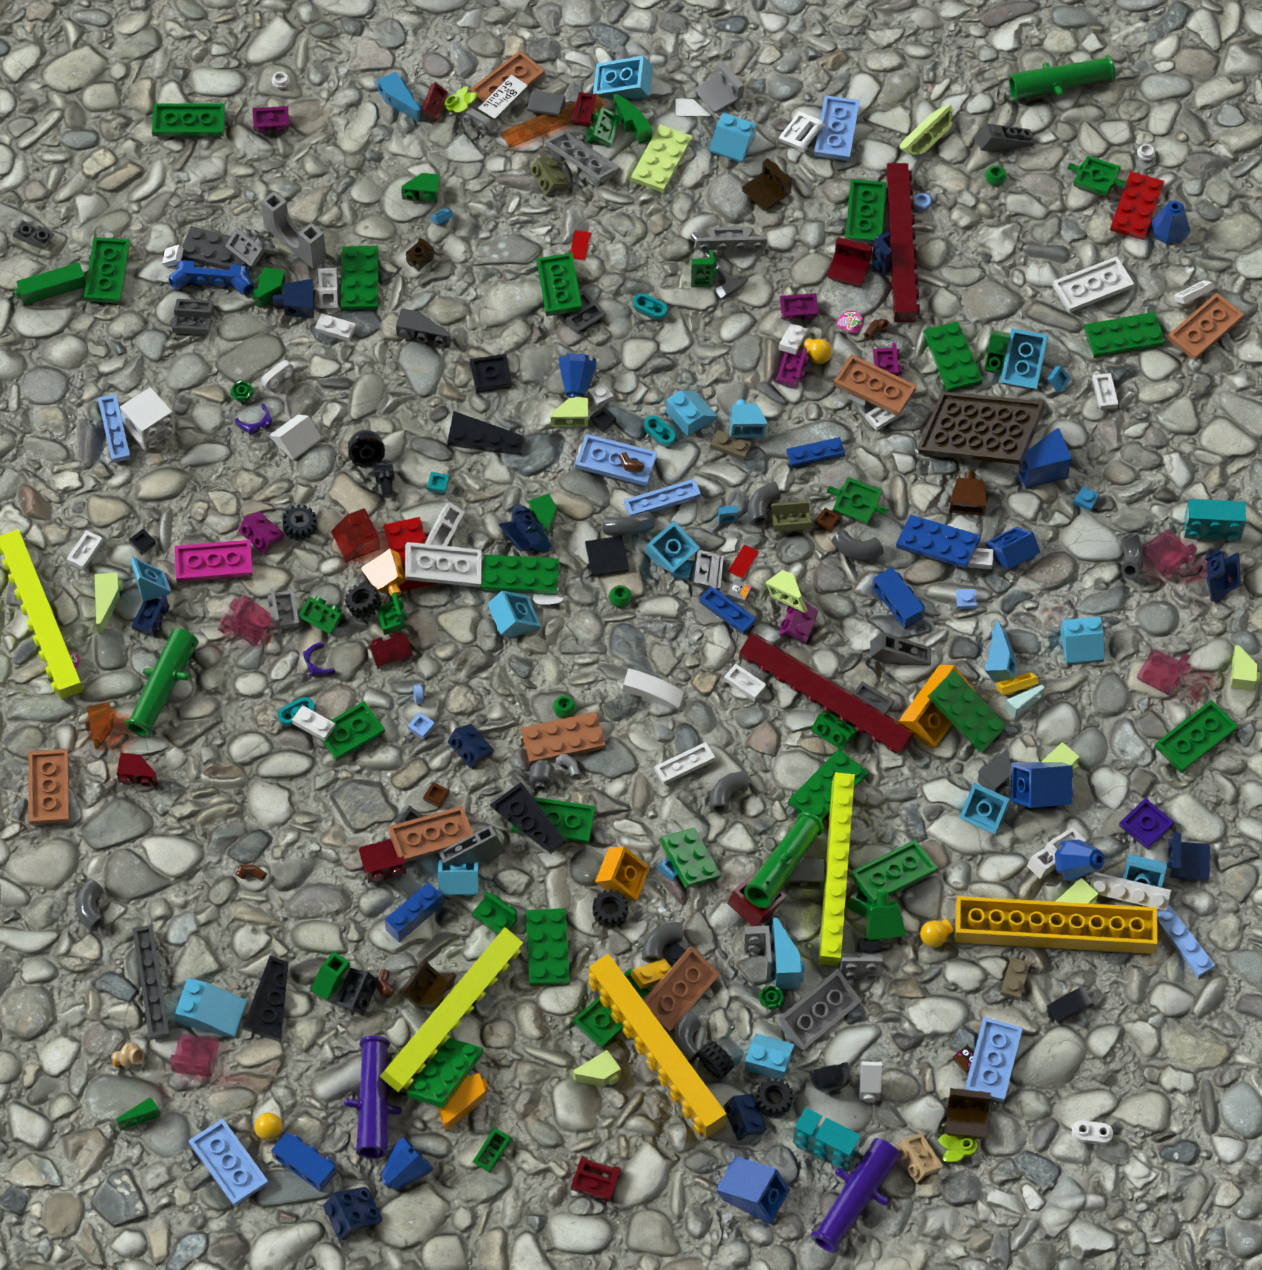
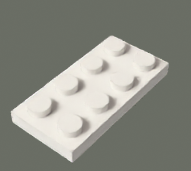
M1114 257L1053 281L1052 286L1070 313L1132 289L1134 283L1118 257Z
M407 542L405 545V580L480 587L481 550Z

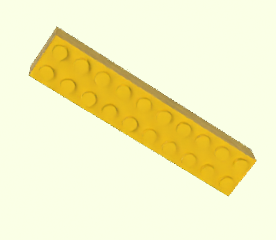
M957 896L954 942L1155 954L1157 947V907Z
M609 953L590 965L588 985L593 992L597 991L601 996L599 999L603 1006L610 1008L614 1021L622 1024L625 1036L634 1041V1047L639 1055L643 1054L645 1056L649 1069L651 1071L655 1070L659 1075L657 1078L663 1087L667 1086L670 1090L669 1095L671 1099L681 1105L683 1115L686 1119L690 1118L694 1123L693 1128L699 1136L702 1134L707 1139L725 1127L726 1112Z

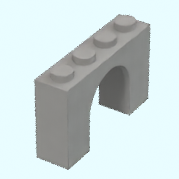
M275 191L261 201L263 223L268 231L312 269L326 259L324 233L310 223L303 230L299 231L290 220L287 201Z

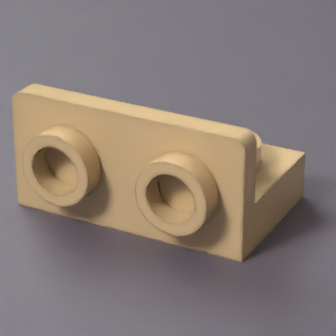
M922 1133L903 1139L896 1148L901 1154L900 1160L915 1183L920 1182L926 1175L940 1171L943 1167Z

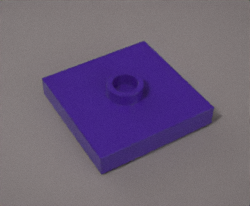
M1146 798L1119 822V826L1147 850L1155 845L1175 825L1173 820Z

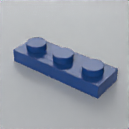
M838 437L786 449V454L791 468L844 457L845 449L841 438Z
M712 586L699 599V603L743 635L756 622L755 617Z

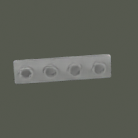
M746 226L710 227V238H696L694 250H760L766 247L768 237H747Z

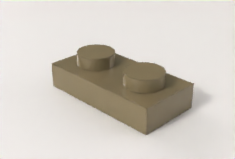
M720 430L716 431L710 444L711 449L744 461L752 446V442L741 438H730V434Z
M1011 957L1000 995L1020 1000L1031 962Z

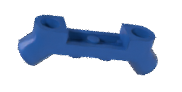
M180 261L177 264V270L170 274L168 279L170 285L175 290L181 289L188 283L235 287L241 295H247L253 290V282L248 277L249 269L243 265L231 264L230 270L195 268L194 261Z

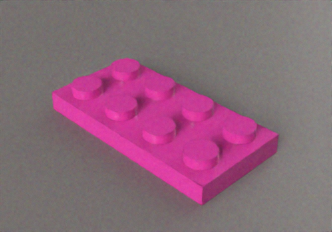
M250 540L174 546L177 582L253 576Z

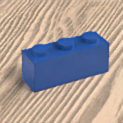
M891 567L873 577L872 588L904 629L923 619L924 604L921 600H917L911 587L906 586L899 572H895Z
M428 882L384 919L386 931L398 942H401L443 906L442 894Z
M286 1132L271 1149L272 1157L322 1192L336 1175L335 1163L330 1158H323L319 1155L318 1150L313 1146H307L302 1143V1139L296 1134L291 1135Z

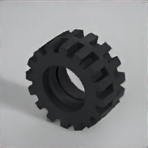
M359 583V586L355 585L353 586L354 589L348 590L349 594L346 593L345 603L353 616L358 619L360 617L365 619V616L369 618L371 614H376V610L379 611L382 599L372 584L365 583L363 585ZM368 598L366 602L358 604L362 599Z
M609 889V892L604 890L603 894L598 893L597 898H594L592 908L595 921H599L601 926L604 924L606 928L609 925L611 928H615L616 924L620 926L621 922L624 923L628 916V901L623 894L620 895L617 890L613 892V889ZM612 903L617 905L619 910L614 914H606L602 911V907L605 904Z
M709 1041L697 1052V1056L700 1058L699 1060L703 1063V1066L718 1079L724 1078L734 1068V1062L731 1060L730 1055L716 1042Z
M770 1078L767 1079V1082L763 1081L756 1093V1104L759 1111L762 1110V1114H768V1117L775 1115V1118H778L780 1114L784 1116L785 1112L788 1113L793 1101L792 1089L789 1088V1084H785L782 1079L777 1081V1078H774L773 1081ZM770 1092H778L783 1096V1100L778 1104H772L766 1100V1095Z

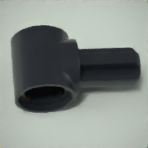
M393 464L374 466L376 483L381 485L382 496L390 498L394 494L392 482L395 480Z

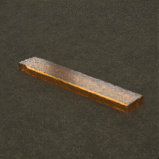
M597 93L594 94L596 95V102L593 113L595 111L598 112L601 107H604ZM577 101L566 105L560 116L543 114L501 131V136L507 146L511 148L572 123Z

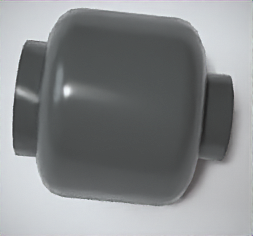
M545 760L534 763L530 768V784L539 791H545L553 786L555 780L554 766Z

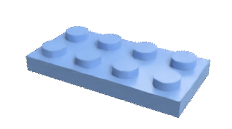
M825 95L820 119L825 124V127L818 132L814 156L845 161L850 160L860 100Z
M586 434L575 463V468L647 486L657 459V452ZM626 452L630 460L642 462L644 464L643 471L638 473L626 471L619 459V455Z
M983 1017L965 1090L991 1093V1100L1004 1103L1023 1027Z
M221 1119L188 1141L234 1207L269 1184L266 1177L224 1119Z

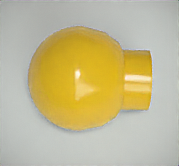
M809 338L803 344V348L807 349V355L810 356L809 359L813 363L824 364L830 360L832 347L828 341Z
M947 919L928 921L921 928V940L928 947L938 948L946 942L948 935L953 933V927Z
M269 1112L261 1114L254 1124L257 1136L269 1142L277 1139L283 1129L280 1117Z

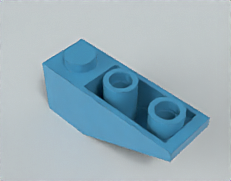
M397 72L377 79L378 91L387 104L416 121L421 120V106L418 102L414 101L412 91L410 89L407 90L403 77H399Z
M995 622V627L992 630L991 646L988 648L989 656L985 663V671L993 681L1014 680L1017 661L1006 630L1000 622Z

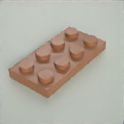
M520 50L469 89V93H477L476 100L483 104L511 75L527 84L528 86L524 89L526 90L545 75V70Z
M1216 293L1168 334L1167 339L1195 361L1240 322L1244 314Z
M852 354L833 382L834 386L898 417L914 394L917 386Z
M597 712L521 728L530 765L540 760H555L560 754L573 756L606 748Z
M68 749L28 752L29 824L69 822Z
M463 806L388 826V833L398 857L404 856L405 862L437 854L473 834Z
M691 946L647 994L643 1001L668 1033L720 974Z

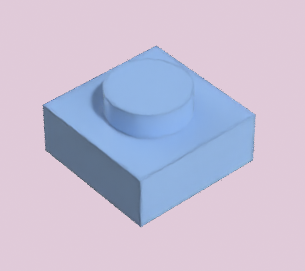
M956 589L957 610L976 609L975 589Z
M419 712L409 723L408 730L424 739L435 727V722Z

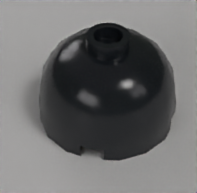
M357 431L348 441V456L356 466L372 467V463L381 462L385 456L383 440L374 431Z
M844 1062L839 1065H831L809 1071L813 1086L818 1091L828 1092L829 1096L840 1094V1089L848 1085L850 1081V1068L848 1062Z

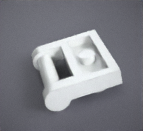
M798 112L780 135L779 140L804 153L808 149V144L819 130L825 127V124L817 118ZM811 125H813V128L810 130V132L806 135L803 141L800 142V139L804 136V134L811 127Z

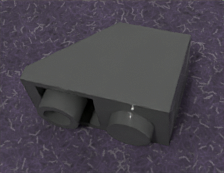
M1007 749L1003 753L996 754L989 765L985 764L980 768L977 782L981 786L999 793L1008 785L1009 751Z

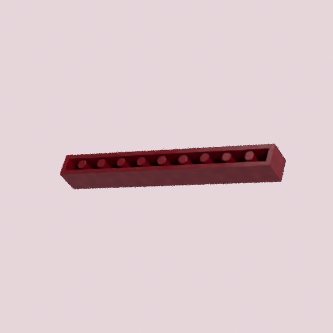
M887 163L886 167L889 233L891 234L890 249L892 251L891 280L894 322H916V316L920 315V304H916V300H919V289H916L915 286L918 285V274H915L917 259H914L917 248L916 244H913V240L916 238V230L912 229V225H915V215L911 214V210H914V199H910V196H913V185L909 183V181H912V170H909L908 163Z
M750 633L739 652L744 655L743 659L751 664L757 663L760 665L759 669L767 674L769 672L776 675L775 679L783 684L785 682L792 685V690L799 694L801 692L808 695L806 697L808 700L815 704L817 702L824 705L822 707L824 710L831 714L833 712L840 715L838 717L840 720L847 724L849 722L856 725V730L863 734L865 732L872 735V740L879 744L881 742L888 745L887 749L895 754L897 752L904 753L916 733L756 633Z

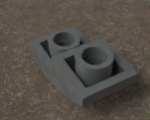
M22 220L13 232V237L32 246L45 249L54 237V233L40 225L36 228Z

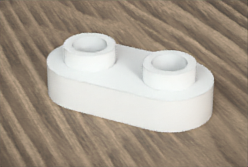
M283 360L263 376L261 385L267 390L274 389L284 378L291 376L293 365L288 360Z
M1091 1121L1076 1122L1071 1132L1072 1137L1077 1142L1095 1145H1107L1113 1137V1130L1108 1124ZM1084 1128L1086 1132H1081L1079 1129ZM1103 1130V1131H1105L1107 1134H1106V1135H1102V1134H1100V1131Z

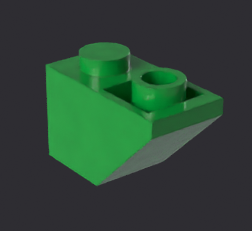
M421 173L401 187L402 199L438 202L440 174Z
M263 267L262 274H259L257 279L258 289H254L253 299L256 300L257 307L260 308L273 301V294H283L284 284L286 283L285 270Z
M992 330L984 370L998 373L1003 372L1010 333Z
M550 493L529 500L528 503L529 509H531L529 512L539 524H543L549 536L557 518V507Z
M333 951L321 966L312 985L311 992L327 1002L346 979L351 968L350 961Z

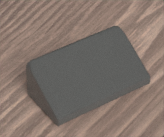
M533 90L527 111L560 116L566 107L565 96Z

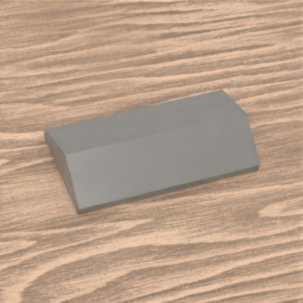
M563 131L544 141L546 146L598 181L607 183L620 169L619 166L567 131Z
M837 969L780 1016L778 1020L786 1035L803 1051L861 1003L862 1000L839 969Z

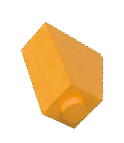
M480 1073L466 1077L445 1107H437L445 1131L450 1130L486 1100V1091H489L485 1079H481Z

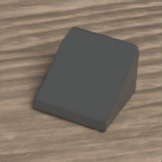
M409 805L402 809L394 823L399 824L423 816Z

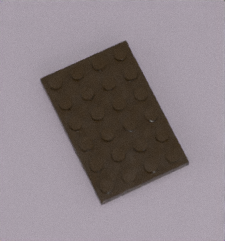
M942 391L917 450L919 454L1022 465L1046 405L1044 401Z

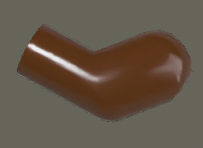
M886 319L872 321L864 332V336L867 339H871L875 332L887 330L890 326L889 321Z
M626 452L619 455V459L626 471L634 473L643 471L644 464L642 462L630 460Z
M254 864L240 865L236 871V875L241 879L246 878L247 874H251L260 881H263L267 876L266 872Z
M381 969L376 988L382 996L390 998L394 994V988L390 987L387 982L390 971Z

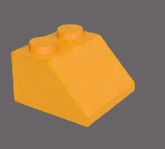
M625 846L608 848L595 883L607 892H609V889H613V892L617 890L625 898L637 901L650 866Z

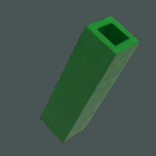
M78 262L16 281L18 288L15 289L17 299H21L23 305H27L84 288L86 286L85 276Z

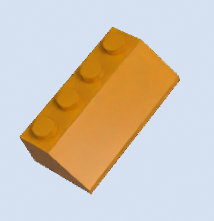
M939 665L899 720L901 724L916 732L914 738L932 748L938 745L953 723L927 696L952 670H955L972 688L955 665Z

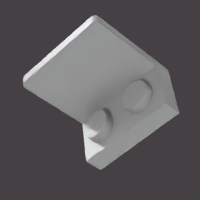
M721 62L717 66V76L695 87V92L713 113H717L743 98L744 84L724 62Z
M236 228L225 245L251 267H255L263 252L278 254L279 252L273 242L263 239V235L255 229L251 231L247 228Z
M769 926L745 927L744 951L759 952L764 950L766 979L770 978L771 972L775 970L773 933H769Z
M841 953L840 972L847 980H854L856 978L875 980L881 977L883 958H880V953Z

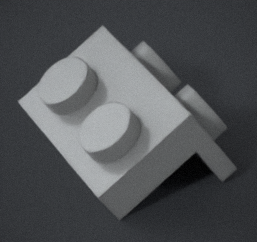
M270 588L271 595L267 596L269 607L273 606L274 611L270 612L272 623H276L277 630L300 626L294 590L275 593L274 588Z

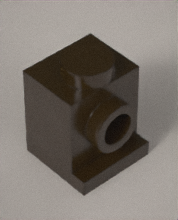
M421 237L406 252V262L418 271L434 259V247Z

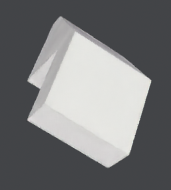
M337 268L318 269L320 309L338 308Z

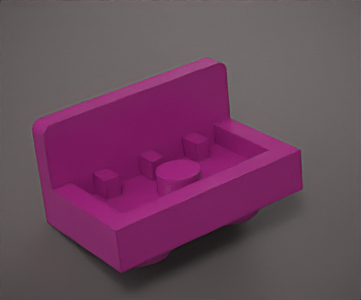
M288 106L252 108L253 129L257 130L258 133H266L271 129H275L276 132H283L289 129Z
M816 293L779 297L781 319L786 318V321H795L797 317H804V320L815 319V316L819 314Z
M892 343L891 348L873 349V362L875 366L896 376L902 375L901 364H898L900 349H896V343Z
M803 348L802 353L797 352L796 355L784 352L776 380L777 384L798 388L799 382H803L805 376L803 368L808 366L810 356H807L806 348Z
M261 512L244 517L239 528V533L247 540H250L263 554L267 552L270 544L283 540L285 535Z
M806 602L807 612L805 613L788 605L786 609L787 615L780 624L781 630L779 635L783 637L788 634L802 644L807 642L819 610Z

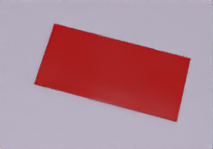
M575 230L570 251L574 259L585 260L591 232Z
M744 544L728 572L743 579L759 551Z

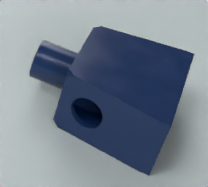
M313 279L285 283L284 294H273V305H284V313L287 316L314 318Z

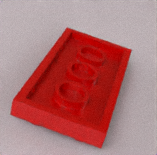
M1130 171L1126 187L1123 190L1110 226V231L1145 240L1165 181Z
M420 517L383 525L388 548L399 553L404 572L406 543L425 544L426 542ZM406 580L399 585V588L402 592L437 583Z

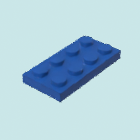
M910 514L896 543V548L967 569L981 540V536Z

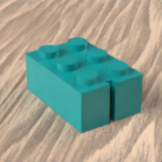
M1188 499L1184 515V538L1194 540L1199 538L1209 540L1224 538V540L1241 541L1246 523V502Z
M806 1107L794 1127L793 1143L800 1150H808L820 1160L825 1159L831 1162L834 1167L843 1168L848 1171L859 1151L861 1135L827 1117L820 1129L816 1128L822 1115Z

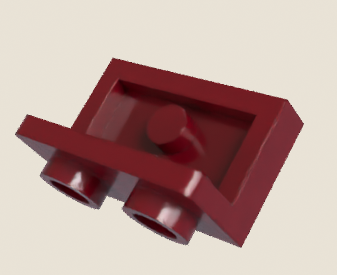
M398 631L389 634V639L383 640L380 637L371 640L372 644L368 645V648L371 651L376 667L413 656L406 634H401Z

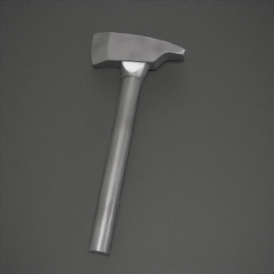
M696 232L690 235L694 242L696 238H700ZM709 250L702 251L705 257L709 258ZM717 261L716 271L724 280V284L717 287L716 292L719 298L723 299L739 290L749 279L747 277L733 279Z

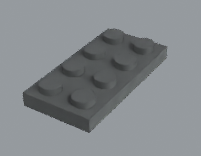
M190 226L182 246L184 248L182 260L194 261L195 263L223 270H230L231 264L243 265L249 269V272L251 270V266L225 246L231 237L230 235Z

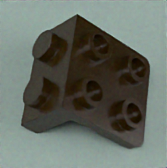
M767 158L763 161L762 173L742 187V191L763 211H766L791 193L792 179L775 162Z
M422 961L400 993L416 1008L435 1007L441 1004L444 994L454 986V980L457 975L455 973L440 974L427 961Z
M950 1088L947 1105L946 1134L956 1137L986 1139L991 1093Z

